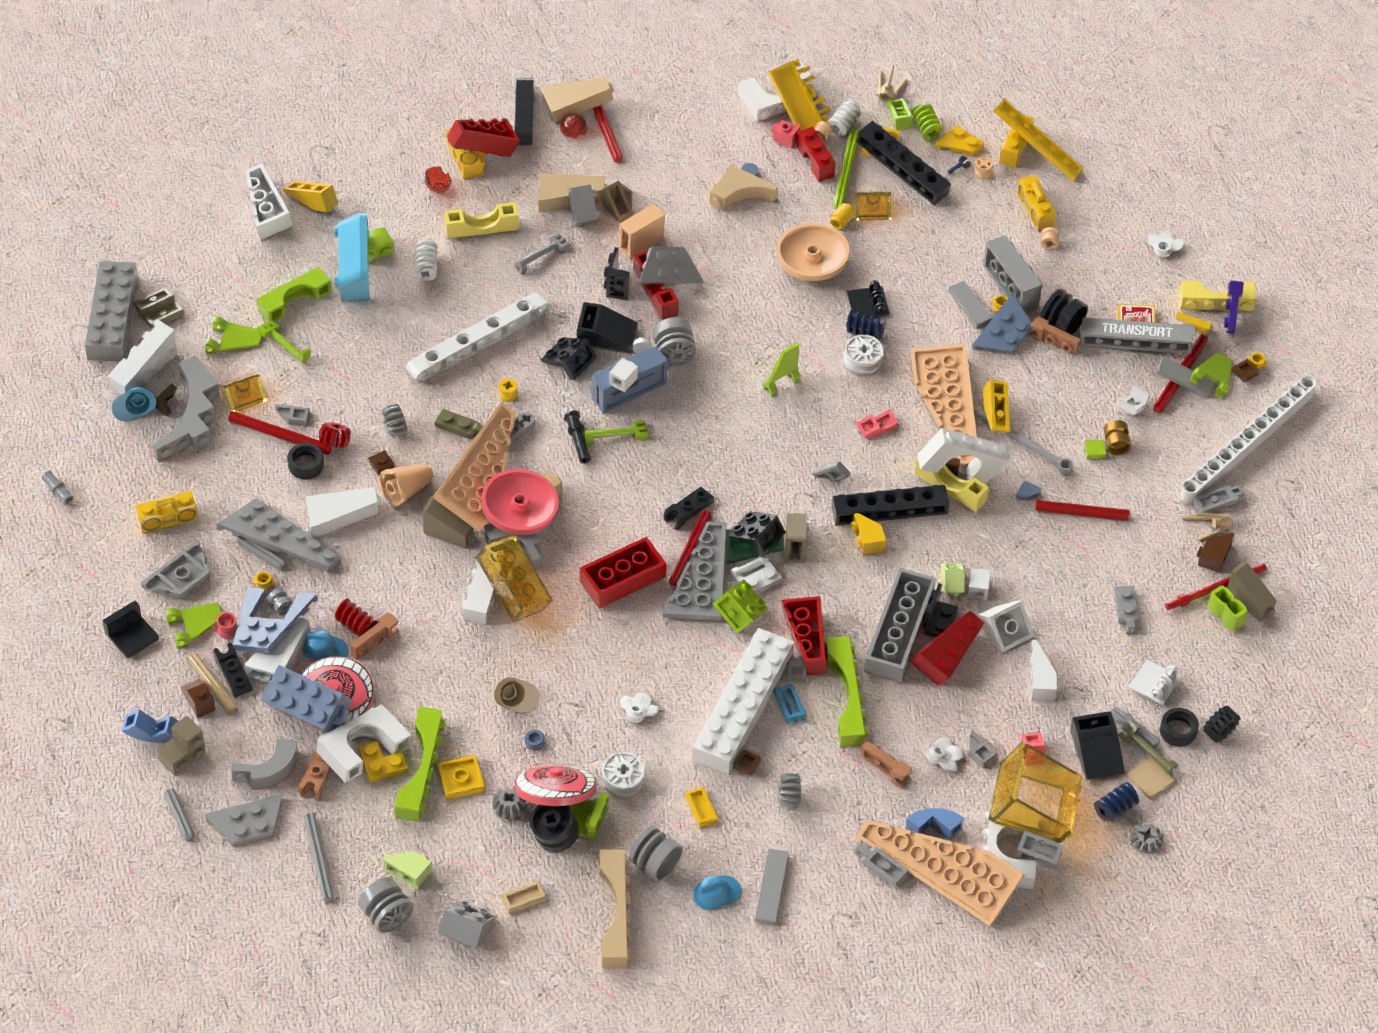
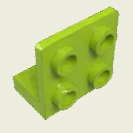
M744 579L713 603L737 634L768 610L764 600L755 593L752 586Z
M603 792L594 801L588 799L569 805L579 825V836L596 840L609 808V794Z

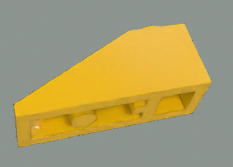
M293 181L283 188L284 193L314 211L327 213L339 204L333 184Z
M990 379L982 389L983 407L991 431L1009 433L1008 382Z

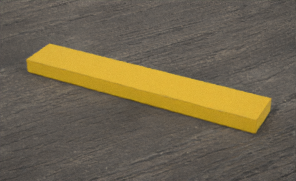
M1005 98L993 110L995 114L1071 181L1083 170L1081 165Z

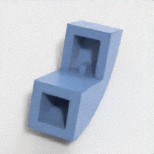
M138 709L126 714L122 732L139 740L166 743L173 738L171 727L178 720L170 715L156 721Z
M924 809L907 818L905 829L923 834L932 827L950 841L963 829L964 817L947 809Z

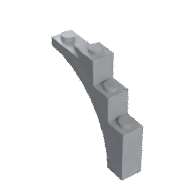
M195 355L179 363L180 375L189 391L188 405L176 427L164 438L152 445L153 454L157 461L168 458L189 445L195 450L211 441L210 431L205 423H209L215 418L214 406L210 400L220 395L219 386Z

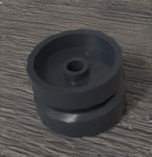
M538 804L532 811L530 828L539 846L544 850L553 853L562 852L576 842L579 835V825L569 805L546 806Z

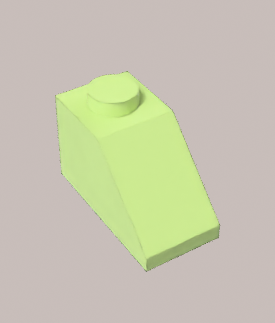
M960 563L941 564L944 592L948 593L949 596H958L960 592H965V569Z
M416 852L389 855L383 858L385 871L416 890L432 873L431 861L425 855H419Z

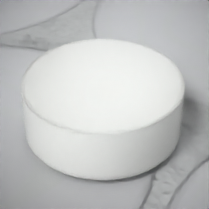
M638 338L633 343L635 354L652 347L651 342L645 338Z

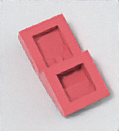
M890 409L875 418L871 414L856 423L864 438L875 437L899 427V423Z

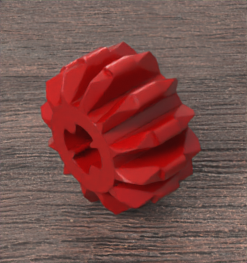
M334 422L322 424L318 433L321 443L335 448H345L351 439L350 429L345 425Z

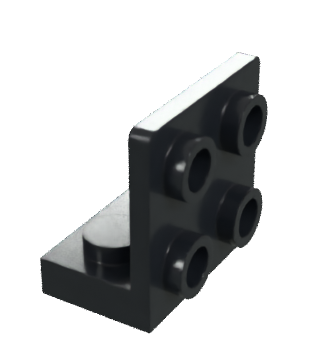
M615 247L613 253L609 254V266H606L604 270V277H606L604 289H606V297L628 301L630 271L618 269L619 247Z
M562 337L545 353L541 361L543 363L562 364L569 379L575 380L597 356L588 339Z
M750 511L733 527L728 537L729 539L751 542L758 557H764L786 532L777 515Z
M938 583L936 589H932L931 602L927 604L924 614L926 615L923 622V627H926L925 635L934 638L955 621L959 608L958 606L940 602L941 583Z
M136 600L102 620L105 635L126 658H130L159 640V635L141 616L140 605Z

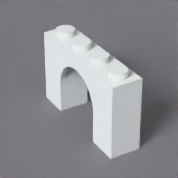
M801 61V66L798 67L797 70L805 67ZM810 73L800 74L802 80L810 76ZM755 77L738 83V95L757 122L787 112L780 97L765 92ZM813 80L807 84L811 83L817 95L816 98L812 99L814 101L819 99L820 88Z
M941 428L918 453L920 469L932 473H937L954 457L962 455L974 456L975 458L965 467L967 479L976 478L985 485L1009 461L1006 445Z
M381 704L369 709L360 716L354 717L346 724L339 725L333 731L322 734L317 739L316 752L346 783L361 775L363 767L362 759L348 745L351 740L357 737H371L378 740L391 754L403 752L410 747L411 734Z
M990 804L989 812H985L984 824H988V829H984L983 841H987V847L983 846V850L992 852L1025 874L1017 888L1033 889L1036 861L1009 858L999 850L997 842L1009 835L1023 836L1024 831L1037 835L1039 809Z

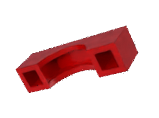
M648 250L633 255V270L638 278L641 277L643 272L642 267L647 260ZM642 284L661 320L679 314V300L672 288L667 289L664 284Z

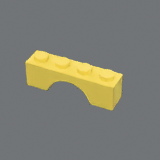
M516 202L498 204L491 213L484 216H470L462 209L444 211L447 239L519 230V215Z
M1181 281L1179 290L1180 309L1225 310L1226 300L1230 299V296H1227V291L1222 293L1209 291L1202 286L1200 281ZM1244 282L1243 295L1238 301V311H1253L1256 301L1254 282Z
M919 459L916 460L915 475L931 485H945L947 494L974 512H977L987 502L989 486L976 478L962 480L952 474L946 465L937 473L921 470Z

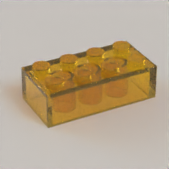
M515 535L484 546L475 556L513 623L544 611L553 601Z

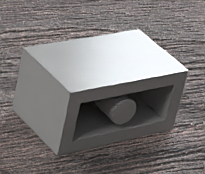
M591 184L569 188L568 195L574 225L597 221L600 213L598 206H595L596 192L591 187Z

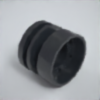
M1058 289L1045 303L1040 317L1048 320L1050 325L1073 335L1082 325L1083 317L1087 316L1088 305L1079 299H1073V296L1064 289Z

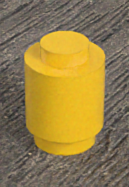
M841 204L831 215L830 224L837 230L845 228L855 216L854 208L850 204Z

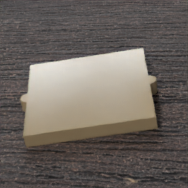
M1152 757L1141 764L1138 763L1135 768L1126 773L1128 778L1149 799L1159 792L1163 793L1164 789L1175 782Z

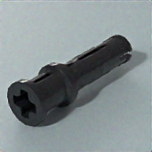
M572 410L564 415V420L568 424V433L574 440L579 462L586 464L590 462L591 456L583 435L584 425L580 421V412Z

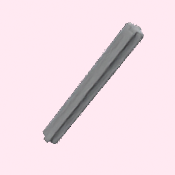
M314 813L305 814V824L322 899L324 902L333 901L334 895L316 816Z

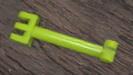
M273 320L257 327L258 333L264 338L272 336L301 363L306 364L311 356L310 349L306 348L303 351H299L278 333L279 325Z
M644 420L633 421L632 427L585 431L583 434L587 446L593 444L594 438L635 435L636 440L649 438Z

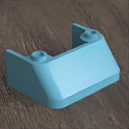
M359 213L338 222V226H335V237H338L339 275H335L336 286H339L341 301L370 300L367 213Z

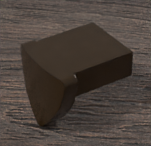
M170 384L155 397V408L166 416L172 413L167 402L176 393L177 388L173 384Z

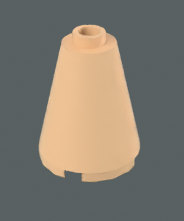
M426 464L386 469L380 473L382 477L379 478V485L384 498L388 497L392 501L389 502L391 505L399 506L432 481L433 470Z

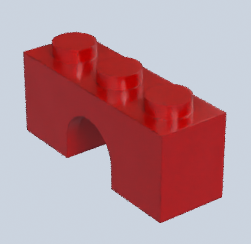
M814 127L797 131L796 147L803 158L810 157L811 171L818 182L835 177L836 162Z

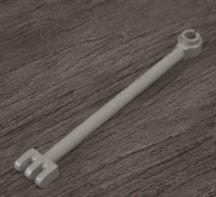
M973 405L974 414L988 422L986 413ZM1010 428L1009 433L1004 432L1054 463L1062 475H1069L1073 471L1072 460L1058 458Z

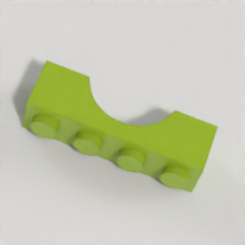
M317 267L258 297V311L267 322L270 320L275 322L285 317V307L292 299L306 296L317 300L331 293V280L320 267Z

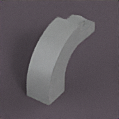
M491 523L484 525V537L490 549L517 548L526 555L533 572L540 570V561H543L541 554V541L536 533L516 535L504 532Z
M277 739L273 756L262 764L232 763V780L239 783L251 782L252 789H265L282 782L290 775L296 765L298 757L297 740Z

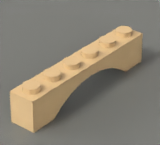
M625 849L600 850V879L612 892L617 907L614 923L608 933L602 938V968H627V960H631V947H627V941H631V929H626V923H630V911H626V905H630V893H626L625 887H629V875H625V870H629V857H625Z

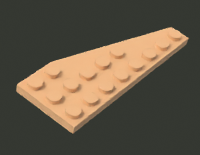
M966 344L911 349L914 384L939 429L945 428L977 437ZM962 455L955 458L961 459L960 467L965 468L975 457Z
M502 402L494 410L432 497L478 532L488 521L481 506L482 492L486 483L493 476L506 469L507 451L510 446V436L516 413Z
M871 820L866 821L856 836L869 846L879 848L908 869L911 874L990 927H992L1025 874L990 851Z

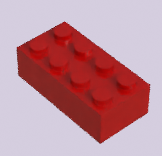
M646 536L580 567V583L600 609L665 578L667 563Z

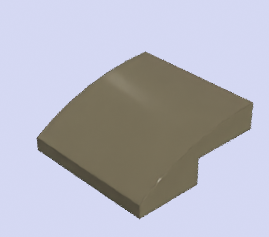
M166 287L133 302L134 307L151 329L155 327L153 323L157 319L166 324L185 315L183 308L175 301L174 295Z

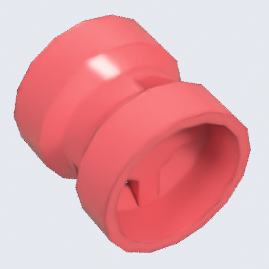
M224 612L217 617L218 633L221 638L232 639L235 637L237 620L236 616L230 612Z

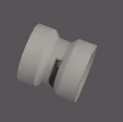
M283 588L273 590L267 597L268 602L274 606V610L278 615L287 614L293 603L287 597V593Z

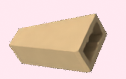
M605 77L540 88L555 123L613 100L612 92H614L611 82L607 83Z
M541 173L538 199L539 212L570 208L568 189L590 184L596 192L594 202H603V188L608 186V184H605V176Z

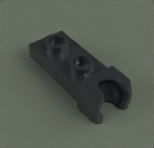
M700 486L678 503H673L666 508L663 516L664 521L668 522L674 519L676 522L674 529L678 530L686 524V521L712 504L714 496Z
M228 643V652L221 653L218 648H214L213 655L235 698L253 691V687L233 644Z

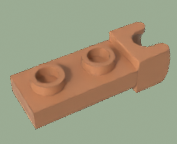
M1039 316L1033 321L1031 325L1033 331L1029 335L1031 338L1040 342L1044 340L1051 345L1063 349L1065 352L1073 355L1077 354L1081 339L1050 325L1048 320Z
M389 612L378 619V624L350 644L351 656L357 660L361 656H365L373 647L381 644L386 637L391 639L399 632V629L395 627L399 621Z
M868 741L862 745L860 757L891 778L890 782L899 788H903L911 780L909 773L912 771V768L903 761L898 763L894 757L885 754L877 745L871 744Z
M316 749L305 776H303L299 785L300 797H305L307 792L312 791L315 793L314 799L318 801L331 767L316 752Z

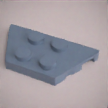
M1013 294L1009 296L972 344L973 349L984 348L989 349L990 352L1013 354L1030 332L1032 322Z

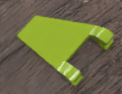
M215 316L213 330H224L220 344L213 339L207 338L205 352L213 354L259 347L262 335L255 328L230 323L219 316Z
M798 343L782 351L768 381L762 385L764 390H769L770 396L778 392L775 381L782 377L792 375L794 383L801 379L798 370Z
M1217 352L1194 370L1190 381L1197 384L1199 378L1202 379L1204 376L1219 384L1215 391V396L1222 399L1224 392L1227 394L1229 391L1228 381L1233 361Z
M218 602L181 610L175 608L166 610L168 624L176 623L182 619L187 634L184 632L175 634L176 647H185L217 624V617L222 614Z

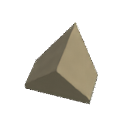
M619 181L603 188V206L617 221L633 214L632 190Z

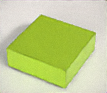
M1085 440L1084 446L1087 459H1106L1104 440Z

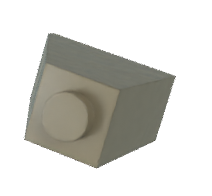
M430 497L422 510L424 534L466 549L469 542L472 543L475 538L474 528Z
M787 513L785 562L804 563L806 514Z
M1246 561L1242 562L1232 570L1227 589L1232 592L1235 599L1245 605L1247 611L1261 622L1266 617L1270 618L1274 614L1277 600Z

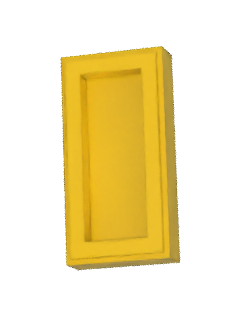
M704 786L685 792V798L699 828L718 823V817Z

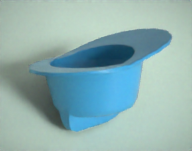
M141 387L132 388L114 400L111 408L112 413L120 421L128 422L153 411L156 406V398L148 389Z
M315 630L307 634L306 645L302 652L307 658L321 660L328 657H347L349 648L342 639L331 636L327 631Z
M726 875L708 876L696 886L693 897L699 907L710 910L737 901L741 896L742 889L739 882L733 877Z

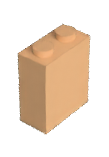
M652 204L619 224V248L629 258L664 239V212Z

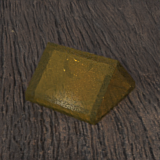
M853 191L856 220H891L890 191Z
M253 372L219 384V388L231 411L237 412L267 401L259 373Z

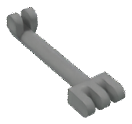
M557 233L550 237L551 244L518 260L515 263V268L521 274H525L528 263L555 249L562 253L571 247V243Z

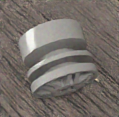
M678 317L668 318L659 322L653 329L655 344L661 353L670 360L669 366L684 365L695 357L696 346L689 321Z
M651 826L635 841L629 853V860L633 864H637L640 869H645V872L656 881H661L678 864L683 853V847L672 838L666 839L667 835L664 832H660L657 827Z
M384 877L373 882L362 892L358 899V906L370 918L371 923L375 925V928L380 933H388L400 927L411 916L414 909L412 902L404 893H401V888L391 877Z

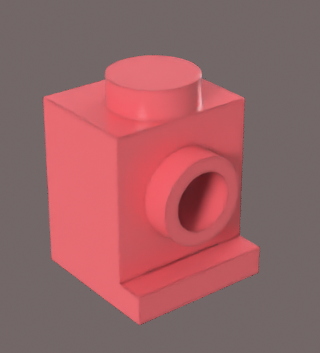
M784 120L780 123H775L772 128L773 141L792 148L796 143L797 131L801 130V125L797 124L795 126Z

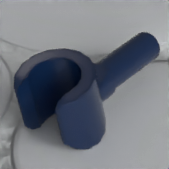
M961 156L959 163L947 170V172L951 174L958 168H969L971 162L967 161L963 164L968 158Z

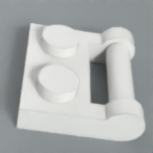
M767 555L758 557V559L739 568L731 569V574L735 581L739 583L744 579L752 586L756 594L782 582V577L770 563ZM761 565L764 567L763 569L756 571L746 577L742 576V574L751 571Z

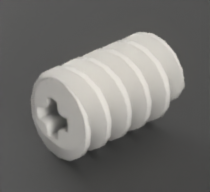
M846 99L827 122L832 127V133L844 136L861 116L859 105L853 99Z
M432 240L420 241L415 246L414 275L423 281H432L437 276L438 245Z

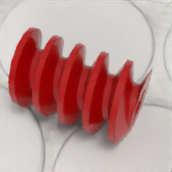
M349 598L344 599L335 611V619L355 635H358V637L378 624L377 620L373 621L371 615L367 616L368 613L366 611L362 612V608L356 607L354 602L351 603Z

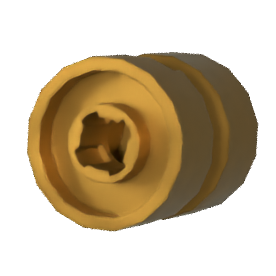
M1122 420L1108 422L1103 429L1108 453L1115 456L1128 453L1132 445L1127 423Z

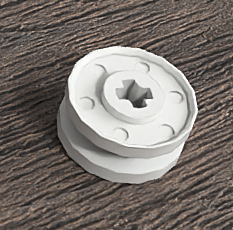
M858 335L849 339L845 345L844 354L846 367L850 371L862 375L872 374L879 370L883 357L881 342L869 335Z
M618 752L609 756L604 762L602 769V781L606 790L618 797L633 796L643 787L645 779L643 762L638 756L630 752Z

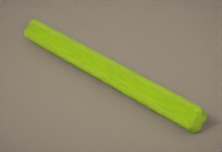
M858 129L850 130L833 208L835 210L845 201L857 147Z

